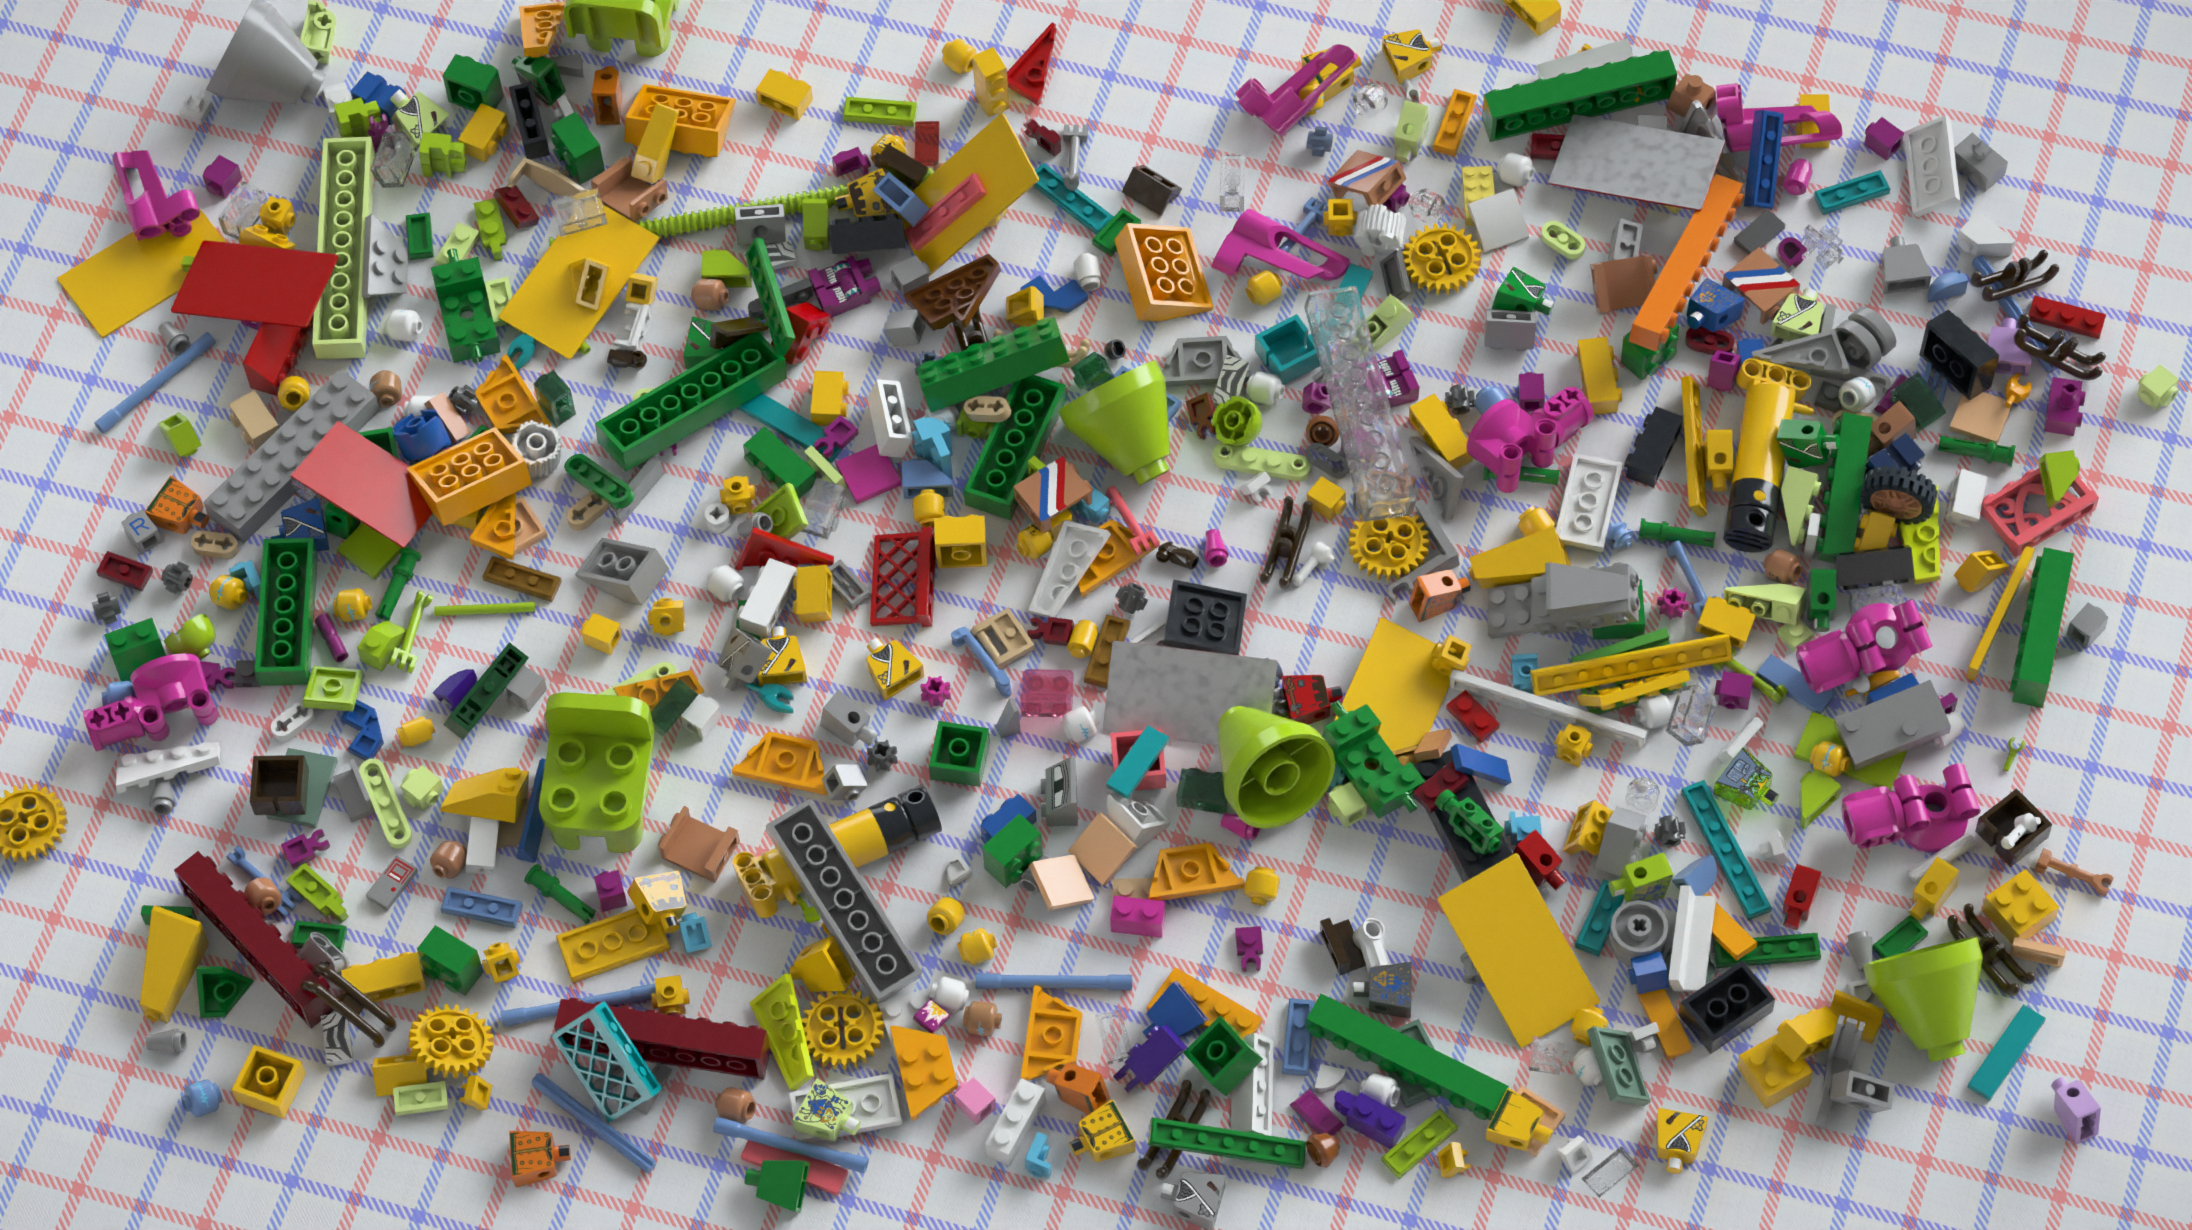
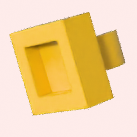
M477 1075L468 1076L467 1083L462 1085L465 1095L460 1097L459 1101L467 1106L471 1105L479 1111L488 1110L493 1085Z
M1451 1142L1437 1153L1441 1176L1444 1178H1451L1458 1172L1463 1173L1471 1167L1470 1164H1464L1463 1158L1468 1155V1151L1461 1150L1460 1143Z

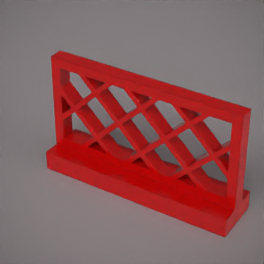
M921 527V532L875 535L870 611L871 626L921 623L922 627H932L936 562L935 534L932 527ZM910 540H918V546L911 552L903 547ZM892 542L895 545L887 554L881 551V543ZM901 550L907 556L896 564L891 557ZM913 560L917 564V568L908 574L902 568L909 561ZM888 561L894 568L884 576L880 573V568ZM900 572L906 578L895 586L889 580ZM911 581L916 586V589L909 596H906L901 590ZM887 583L893 590L882 598L878 594V590ZM896 594H899L905 600L894 608L888 602ZM908 604L914 607V616H903L900 612ZM884 606L892 611L885 618H877V612Z

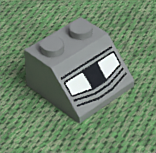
M1069 757L1045 769L1046 779H1041V794H1046V802H1041V817H1046L1047 826H1078L1075 757Z

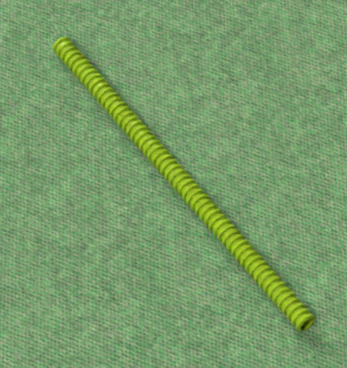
M929 168V171L922 180V182H924L931 174L934 173V170H932V168ZM840 184L837 188L834 185L831 189H828V187H825V190L818 188L815 192L812 189L809 193H806V191H802V194L795 192V195L792 196L791 194H787V197L780 195V198L773 196V199L770 200L769 198H765V201L758 199V202L751 200L748 204L746 202H743V205L736 203V206L729 204L726 208L721 206V209L713 207V210L707 208L704 212L702 210H698V213L691 211V214L685 212L682 216L676 214V217L669 215V218L663 216L660 220H657V218H654V221L646 219V222H642L641 220L638 225L657 235L659 239H661V236L668 238V235L675 237L678 233L683 235V232L690 234V231L697 233L700 229L705 231V228L713 230V227L719 229L722 225L724 227H728V224L735 226V207L783 204L784 217L788 213H791V215H794V212L802 214L803 199H827L828 208H832V205L837 207L835 197L848 194L847 186ZM904 184L909 190H911V191L914 190L913 188H911V187H909L908 185ZM549 237V247L555 240L553 237Z

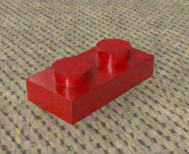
M1466 690L1446 705V709L1480 743L1500 727V723Z

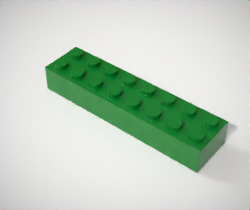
M1669 50L1653 51L1649 55L1632 56L1624 61L1607 62L1603 66L1594 68L1586 67L1578 72L1561 73L1553 78H1540L1528 84H1515L1511 88L1502 90L1494 89L1484 94L1482 121L1489 141L1493 142L1568 124L1571 122L1574 114L1597 117L1667 100L1676 86L1677 71ZM1636 86L1641 88L1643 96L1638 93Z
M759 332L751 333L596 422L597 442L627 472L787 379L785 358L782 355H778L775 348Z

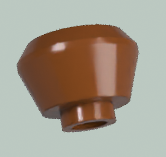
M1328 416L1314 417L1307 424L1306 437L1311 444L1321 443L1326 447H1331L1339 438V426L1335 420Z
M1328 1133L1312 1134L1306 1141L1307 1151L1311 1159L1319 1167H1329L1339 1154L1340 1144L1334 1135L1330 1136Z

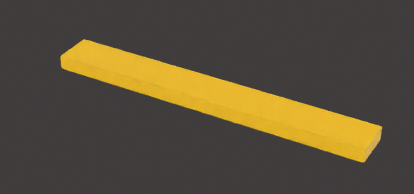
M1728 634L1530 670L1533 695H1549L1733 660L1730 636Z

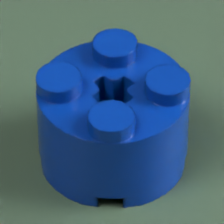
M435 409L420 410L422 415L415 418L412 413L394 425V432L392 433L406 461L417 459L423 461L434 456L433 453L451 444L449 435Z

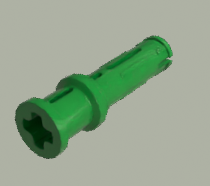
M1941 435L1938 451L1985 459L1990 464L1993 461L2005 463L2008 467H2012L2016 445L2011 447L1996 445L1994 441L1985 444Z
M1484 466L1483 480L1487 481L1488 478L1497 479V475ZM1521 466L1519 481L1558 486L1560 470ZM1524 473L1545 475L1546 477L1525 475Z
M1641 518L1638 540L1640 541L1644 538L1657 540L1660 544L1666 543L1667 540L1714 547V541L1705 540L1704 538L1715 540L1716 532L1668 526L1669 523L1665 521L1654 523Z
M408 547L401 548V556L397 565L392 567V579L375 612V615L382 620L384 616L385 621L391 619V615L406 582L410 581L414 576V567L422 558L421 554L414 549Z
M535 864L526 874L524 879L526 884L535 886L544 897H552L583 920L585 924L590 922L589 917L591 919L594 918L596 910L561 886L559 879L556 876L551 877L543 871L540 864Z

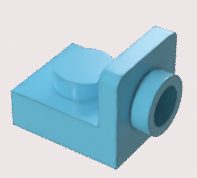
M252 560L239 562L229 569L230 576L244 581L248 592L253 590L256 599L260 598L261 581Z
M1515 811L1509 812V820L1504 821L1505 835L1510 836L1511 845L1519 844L1535 829L1542 836L1540 816L1515 817Z
M696 912L681 916L682 921H679L678 924L685 953L712 947L705 917L697 916Z
M1037 1132L1025 1158V1169L1033 1176L1039 1178L1042 1176L1050 1178L1052 1173L1051 1164L1044 1162L1050 1151L1047 1135Z

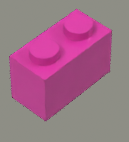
M1113 896L1110 916L1111 932L1162 938L1166 916L1165 901Z

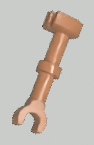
M2043 848L2034 871L2044 874L2048 866L2067 874L2066 877L2070 879L2074 877L2091 884L2100 895H2107L2109 888L2104 887L2101 883L2111 884L2114 877L2109 874L2094 875L2078 868L2077 864L2072 863L2070 865L2051 857L2052 852Z

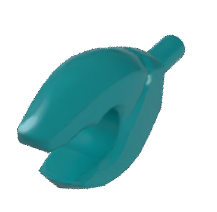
M525 333L515 338L507 351L510 360L516 353L522 352L514 364L517 370L531 360L536 346V340Z
M746 683L745 687L758 692L760 700L771 710L793 714V708L777 700L781 697L794 700V696L787 688L774 683H765L763 687L754 683Z

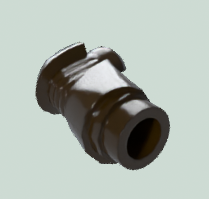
M610 349L607 363L612 364L614 368L632 367L640 371L647 363V356L639 350L633 352L622 349Z
M1173 542L1161 544L1156 553V558L1159 562L1166 563L1170 560L1171 563L1193 570L1199 561V557L1192 550L1174 546Z

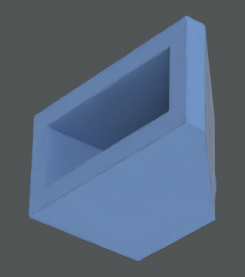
M890 172L873 188L876 194L913 227L930 209Z
M920 459L902 461L904 499H913L920 494V491L925 489H933L935 493L943 497H954L952 480L929 461Z

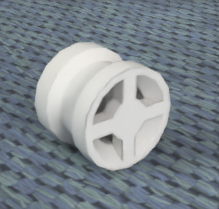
M722 503L710 504L704 513L707 528L716 534L724 533L731 524L729 510Z

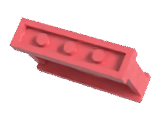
M2031 469L2018 481L2007 483L1998 493L1987 495L1981 504L1980 515L1989 522L2009 546V551L2016 558L2022 554L2026 546L2035 547L2096 510L2099 497L2077 476L2070 486L2081 498L2076 497L2067 490L2059 502V505H2063L2064 508L2061 510L2056 509L2055 506L2049 508V517L2046 518L2038 513L2023 514V506L2028 494L2045 495L2040 469ZM2002 505H2006L2009 509L2002 511V513L2007 516L2014 514V517L2009 519L2001 518L1995 510ZM2029 519H2034L2038 523L2034 526H2031L2029 524L2031 520ZM2015 524L2018 535L2015 536L2007 525Z

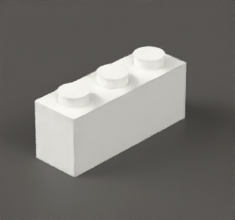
M877 379L867 400L879 455L903 458L913 438L901 384L898 381Z
M769 558L765 566H761L756 585L750 587L747 594V602L745 606H740L737 613L741 630L758 635L763 639L769 638L771 629L777 623L794 590L793 578L797 576L796 567Z
M1023 1078L1020 1079L985 1143L987 1157L1010 1167L1046 1102L1044 1088Z

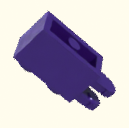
M1156 1025L1146 1034L1148 1040L1142 1045L1137 1043L1127 1052L1129 1058L1124 1062L1125 1065L1113 1076L1118 1081L1125 1077L1128 1071H1133L1136 1077L1124 1088L1127 1093H1130L1141 1082L1144 1085L1151 1084L1188 1048L1168 1025L1161 1026L1160 1028Z
M1344 1090L1335 1093L1334 1108L1340 1114L1347 1117L1346 1126L1390 1150L1397 1144L1406 1130L1405 1116L1361 1092L1358 1096L1347 1093Z

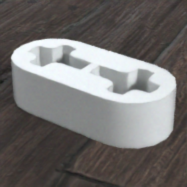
M302 701L291 706L272 721L271 731L274 738L280 742H287L314 722V709L303 707ZM299 712H307L308 715L306 717L299 716ZM279 727H287L288 730L286 732L279 731Z

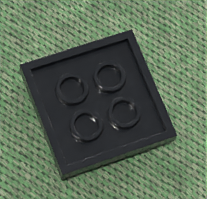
M1173 579L1163 645L1181 649L1239 655L1247 594Z

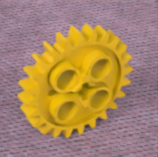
M1446 222L1443 223L1442 228H1438L1436 223L1433 224V229L1424 225L1423 233L1417 229L1415 237L1409 236V243L1404 244V251H1402L1407 275L1411 276L1410 283L1418 281L1419 290L1426 286L1428 294L1432 289H1436L1437 295L1440 294L1441 290H1445V293L1449 295L1452 288L1458 293L1459 285L1467 288L1468 281L1474 282V277L1479 274V266H1481V250L1477 249L1478 242H1472V234L1465 236L1464 228L1459 232L1456 231L1455 224L1451 229L1447 228Z
M1379 505L1378 512L1376 513L1372 509H1368V517L1361 514L1360 522L1354 521V529H1350L1351 538H1348V546H1351L1349 547V554L1354 555L1353 563H1359L1360 571L1367 568V576L1372 575L1374 572L1377 573V580L1382 575H1386L1387 581H1390L1391 575H1395L1397 580L1400 579L1401 573L1405 576L1408 575L1410 569L1416 570L1418 564H1424V557H1428L1430 540L1428 539L1429 532L1425 530V523H1418V515L1411 518V510L1401 513V506H1398L1396 511H1392L1391 505H1388L1387 510L1383 511ZM1379 527H1380V528H1384L1385 530H1383V531H1378V530H1376V528H1379ZM1400 534H1408L1409 536L1402 537ZM1374 548V549H1377L1378 551H1377V552H1371V551H1369V549ZM1394 555H1401V556H1403V557H1402V558H1395V557H1393V556H1394Z
M24 783L22 790H18L17 786L14 785L13 793L11 794L5 789V797H0V853H2L5 860L12 855L14 862H17L22 857L25 863L28 862L29 856H33L35 861H38L39 853H42L45 857L48 856L46 849L56 850L54 841L62 842L60 834L67 832L64 826L68 824L65 816L67 812L65 807H62L61 799H57L54 791L49 793L47 787H43L39 791L37 784H34L32 789H29L27 784ZM30 805H35L32 809H26ZM13 818L10 822L4 823L6 819ZM47 823V826L44 828H38L41 824ZM19 837H25L22 841L16 842Z
M851 988L847 990L846 994H842V991H837V994L833 995L831 991H827L828 997L826 998L818 994L819 1002L810 1001V1008L812 1010L804 1009L803 1012L806 1018L801 1019L809 1054L814 1053L813 1060L816 1062L822 1058L823 1067L832 1062L833 1070L837 1068L838 1064H842L843 1069L846 1070L848 1063H852L857 1068V1060L859 1059L867 1063L866 1054L874 1057L873 1047L880 1048L881 1044L878 1039H884V1032L881 1030L885 1029L884 1021H880L883 1019L882 1012H877L878 1004H871L870 996L862 999V992L860 990L855 996L852 995ZM840 1008L843 1009V1018L845 1024V1049H841V1038L839 1032L840 1023L838 1010ZM851 1013L860 1014L859 1017L854 1019L848 1017ZM826 1015L834 1016V1018L829 1021H825L822 1019ZM856 1036L862 1038L856 1043L850 1041L851 1038ZM827 1039L836 1040V1042L831 1045L824 1044V1042Z
M445 1004L444 1010H441L435 1005L433 1012L425 1009L424 1016L418 1014L417 1021L412 1022L408 1037V1047L412 1048L411 1056H417V1064L425 1062L424 1070H428L431 1067L434 1068L433 1075L442 1071L444 1078L449 1073H452L454 1078L457 1079L458 1073L461 1072L465 1077H468L469 1070L476 1074L478 1067L484 1068L486 1061L490 1060L494 1047V1035L490 1034L491 1026H485V1018L477 1020L478 1012L472 1015L468 1014V1007L463 1011H459V1005L456 1004L454 1009H450L448 1004Z

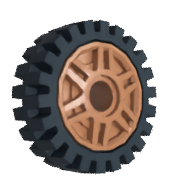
M1886 465L1882 466V468L1875 467L1874 470H1869L1868 474L1865 475L1860 493V502L1863 503L1865 509H1868V512L1869 509L1892 515L1895 517V523L1900 524L1902 521L1905 525H1910L1911 522L1919 524L1920 521L1925 522L1933 513L1937 498L1935 484H1932L1930 479H1926L1925 475H1917V471L1913 469L1909 472L1906 467L1898 469L1897 466L1893 465L1891 469Z

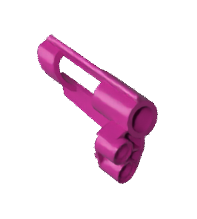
M1333 45L1326 52H1320L1273 93L1269 94L1256 78H1250L1235 92V95L1239 99V104L1251 116L1255 115L1271 130L1282 137L1313 108L1320 94L1356 61L1358 55L1346 45ZM1329 63L1335 64L1338 68L1302 101L1299 98L1300 90Z
M1733 83L1716 86L1718 118L1722 125L1726 146L1731 153L1750 151L1754 112L1757 110L1784 113L1783 124L1813 121L1817 125L1819 133L1781 137L1780 147L1838 140L1843 135L1840 121L1828 111H1816L1811 105L1743 109L1740 84Z
M148 150L114 152V166L137 240L154 238L162 235L165 231H170L174 237H183L189 234L192 230L190 221L195 220L200 215L194 193L191 190L185 189L167 198ZM124 168L138 169L144 192L137 199L133 197Z
M1247 209L1241 214L1233 230L1224 239L1211 267L1231 277L1234 276L1235 272L1239 271L1244 257L1251 256L1307 280L1319 277L1325 281H1332L1346 274L1350 260L1252 209ZM1283 237H1286L1328 259L1325 263L1316 267L1278 247Z

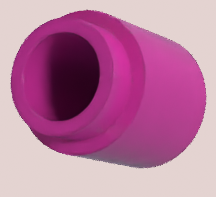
M1796 159L1790 164L1783 183V187L1789 194L1802 195L1806 192L1813 173L1811 163L1805 159Z

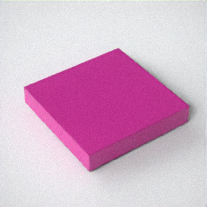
M877 444L836 461V467L844 478L856 504L902 485L889 457L879 455Z

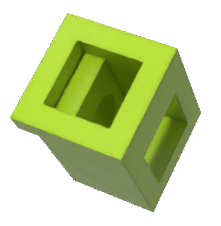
M963 406L956 423L957 436L962 437L965 433L974 439L981 438L987 440L995 422L971 421L965 413Z

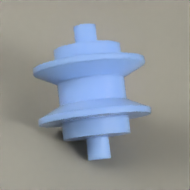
M1626 522L1615 525L1611 523L1609 525L1610 529L1606 537L1607 540H1615L1613 545L1615 549L1625 546L1629 548L1632 545L1630 542L1632 541L1634 531L1625 530L1627 527Z

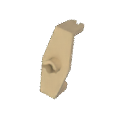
M523 158L512 172L507 184L508 187L513 188L520 178L525 175L549 192L575 202L568 213V219L572 218L589 194V191L567 178L568 173L565 169L559 172L561 167L551 169L527 158Z

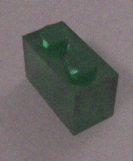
M554 370L548 374L541 375L533 383L539 406L556 428L576 415L571 389Z
M1919 372L1890 392L1893 405L1900 401L1915 417L1916 431L1918 433L1947 413Z
M678 679L650 711L654 730L661 736L668 732L698 696L681 679Z
M1182 768L1176 794L1177 807L1220 814L1228 813L1229 804L1224 793L1222 772L1209 773L1203 772L1198 768Z

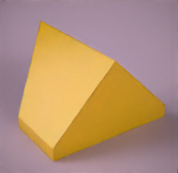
M589 257L570 263L569 267L576 295L575 303L598 311L613 282L610 265Z
M1030 286L1006 297V321H1011L1019 327H1029L1044 318V295L1036 287Z

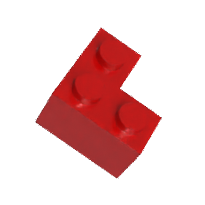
M809 302L786 308L795 340L783 357L791 365L803 362L809 355L811 340L823 337L830 326L828 322L831 315Z

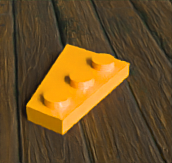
M692 670L613 688L617 696L633 697L645 702L650 708L653 723L704 692Z

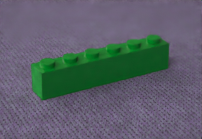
M1843 412L1839 420L1835 419L1832 434L1839 435L1840 448L1830 449L1829 457L1833 458L1832 466H1828L1826 472V481H1829L1828 490L1825 489L1822 504L1826 505L1825 513H1821L1819 528H1822L1821 537L1818 536L1815 551L1819 552L1818 560L1834 563L1833 554L1854 551L1861 503L1860 493L1865 475L1872 417Z

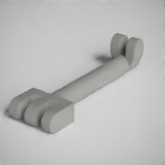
M1064 124L1063 140L1070 142L1068 173L1064 174V184L1068 190L1074 191L1079 185L1078 162L1080 142H1088V125H1083L1082 132H1079V125H1074L1073 132H1070L1069 124Z

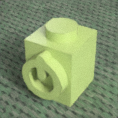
M2159 364L2150 374L2147 372L2141 377L2138 382L2140 387L2137 395L2145 404L2151 405L2156 410L2161 405L2168 406L2179 392L2177 388L2179 378Z
M423 765L418 769L410 770L400 785L404 793L403 799L413 808L417 806L422 811L428 806L434 805L439 795L444 791L441 779Z
M1351 782L1345 785H1337L1329 793V803L1327 804L1328 811L1333 818H1338L1344 828L1366 817L1369 805Z

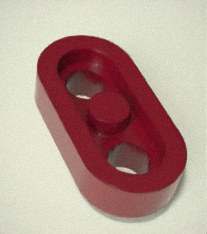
M1700 326L1698 329L1690 327L1686 332L1685 343L1693 351L1714 355L1717 350L1732 353L1734 349V338L1726 331L1718 330L1717 332H1711ZM1699 339L1701 342H1695L1694 340Z

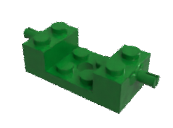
M452 248L454 257H452L451 249L447 250L449 263L431 267L453 363L469 359L477 363L476 358L481 362L483 360L482 356L499 353L501 349L479 258L459 260L457 249ZM466 311L473 312L470 318L461 317V314Z
M1340 701L1334 702L1330 708L1336 713L1338 719L1325 726L1322 737L1333 750L1337 764L1378 819L1403 805L1409 813L1416 811L1418 805L1414 802L1413 792L1424 784L1425 780L1411 762L1403 766L1378 734L1381 722L1368 704L1354 711L1347 712ZM1373 762L1377 765L1378 769L1369 770L1365 767V763Z

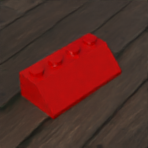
M314 313L306 328L261 324L242 363L251 389L278 396L281 382L288 377L290 369L295 367L297 354L300 348H304L307 334L310 328H313Z

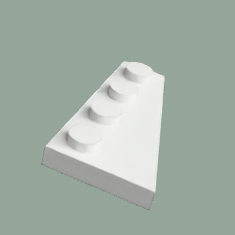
M1064 520L1028 609L1032 614L1046 618L1057 615L1110 537L1109 531Z
M204 742L193 746H178L172 749L151 750L145 753H129L124 756H117L116 788L118 794L127 792L126 787L138 784L139 788L147 786L150 780L163 777L164 781L172 779L184 770L189 774L220 765L219 742Z

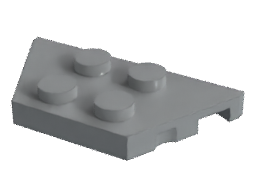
M370 214L365 217L362 297L369 298L378 295V297H386L387 295L400 296L407 292L408 250L375 215Z
M1227 336L1177 338L1173 351L1165 362L1162 373L1165 377L1166 386L1217 384L1226 355L1241 360L1242 358L1237 351L1233 350ZM1247 370L1244 382H1248L1252 376L1250 370Z

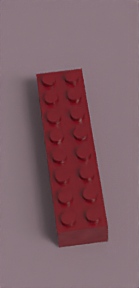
M197 851L174 869L183 893L312 1029L321 1021V1016L329 1015L334 1009L315 994L302 990L301 983L305 980L313 981L328 992H330V985L321 975L317 977L312 972L313 967L305 958L301 960L296 955L298 952L289 941L285 943L280 938L282 935L273 924L268 925L264 921L265 916L257 907L252 908L248 904L249 899L240 889L236 891L232 887L233 882L224 872L220 874L216 870L217 865L208 855L204 857Z
M578 998L561 999L554 1025L555 1032L590 1011L601 1002L593 1004ZM608 1005L646 1062L765 1079L771 1051L767 1031L759 1026L750 1025L743 1027L729 1021L717 1023L703 1017L691 1019L676 1013L665 1015L660 1014L656 1010L639 1011L630 1006H620L619 1008ZM588 1018L583 1021L582 1031L594 1034L595 1026ZM567 1032L561 1035L566 1044L575 1045L576 1035ZM581 1037L580 1048L592 1051L593 1040ZM598 1042L597 1053L609 1056L610 1049L607 1044Z

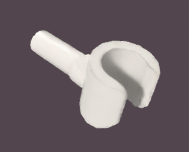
M1405 79L1406 100L1411 102L1410 95H1415L1417 100L1420 101V90L1412 87L1409 79Z

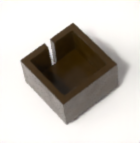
M304 755L253 756L249 802L254 815H278V810H281L282 815H306L309 767Z
M2016 788L1978 818L1975 832L1990 847L1996 845L1995 852L2012 867L2049 838L2052 823ZM2030 813L2034 817L2040 818L2041 823L2037 825L2035 832L2022 835L2011 849L2002 847V839L2008 836L2015 828L2014 822L2016 817Z

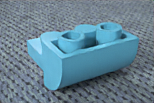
M925 417L914 420V431L911 434L915 442L913 449L917 458L922 457L923 460L929 461L952 479L951 456L953 453L949 427L936 418Z

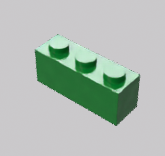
M765 426L743 444L745 461L751 467L756 466L761 471L762 476L768 482L773 481L778 486V489L786 483L793 484L797 497L800 499L817 484L816 471Z

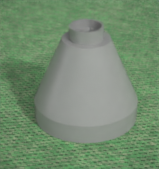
M252 0L206 90L222 99L297 104L301 98L312 104L327 74L315 69L318 61L272 4L264 0Z

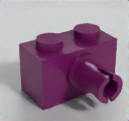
M2052 378L2044 432L2074 436L2076 427H2081L2083 413L2078 411L2079 406H2084L2086 392L2081 391L2082 381Z

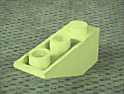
M1389 294L1345 342L1341 349L1343 350L1349 345L1353 351L1358 353L1359 357L1365 360L1400 334L1415 315L1399 299Z
M1788 466L1781 492L1791 545L1794 549H1797L1799 543H1804L1807 533L1804 525L1806 519L1809 520L1810 514L1814 511V506L1811 503L1814 496L1818 497L1822 482H1819V477L1816 473Z
M1787 584L1725 587L1724 600L1727 601V604L1734 607L1742 606L1749 609L1758 618L1796 625L1806 610V588Z

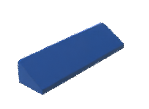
M1757 110L1754 112L1744 198L1745 207L1773 209L1784 113L1768 110Z
M543 758L539 760L516 856L519 860L532 863L536 862L545 825L539 810L546 761Z

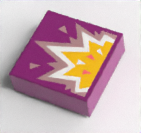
M930 998L914 1015L913 1020L929 1033L935 1034L950 1018L951 1014Z

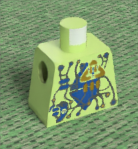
M818 1078L793 1118L796 1131L829 1141H836L842 1130L855 1135L861 1121L850 1116L852 1113L850 1100Z

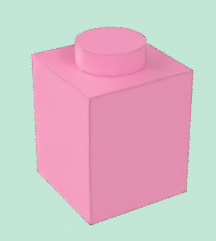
M974 1077L969 1082L961 1083L955 1091L956 1105L976 1125L996 1109L995 1097Z

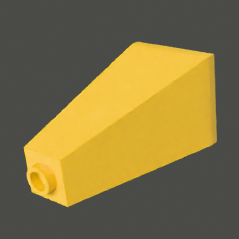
M1553 526L1469 557L1471 567L1468 568L1473 582L1477 581L1481 589L1532 582V578L1540 577L1541 574L1546 573L1545 563L1551 562L1571 566L1566 547Z
M156 905L153 906L151 912L140 1006L147 1019L153 1022L160 1020L168 1023L206 952L209 942L201 922Z

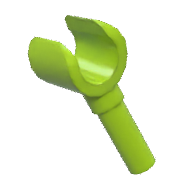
M2012 737L2008 741L2010 751L2003 767L2004 771H2009L2017 752L2024 750L2026 745L2024 740H2022L2021 746L2018 749L2013 747L2016 737Z
M797 894L798 905L803 911L806 922L812 923L820 920L813 906L808 908L800 895Z

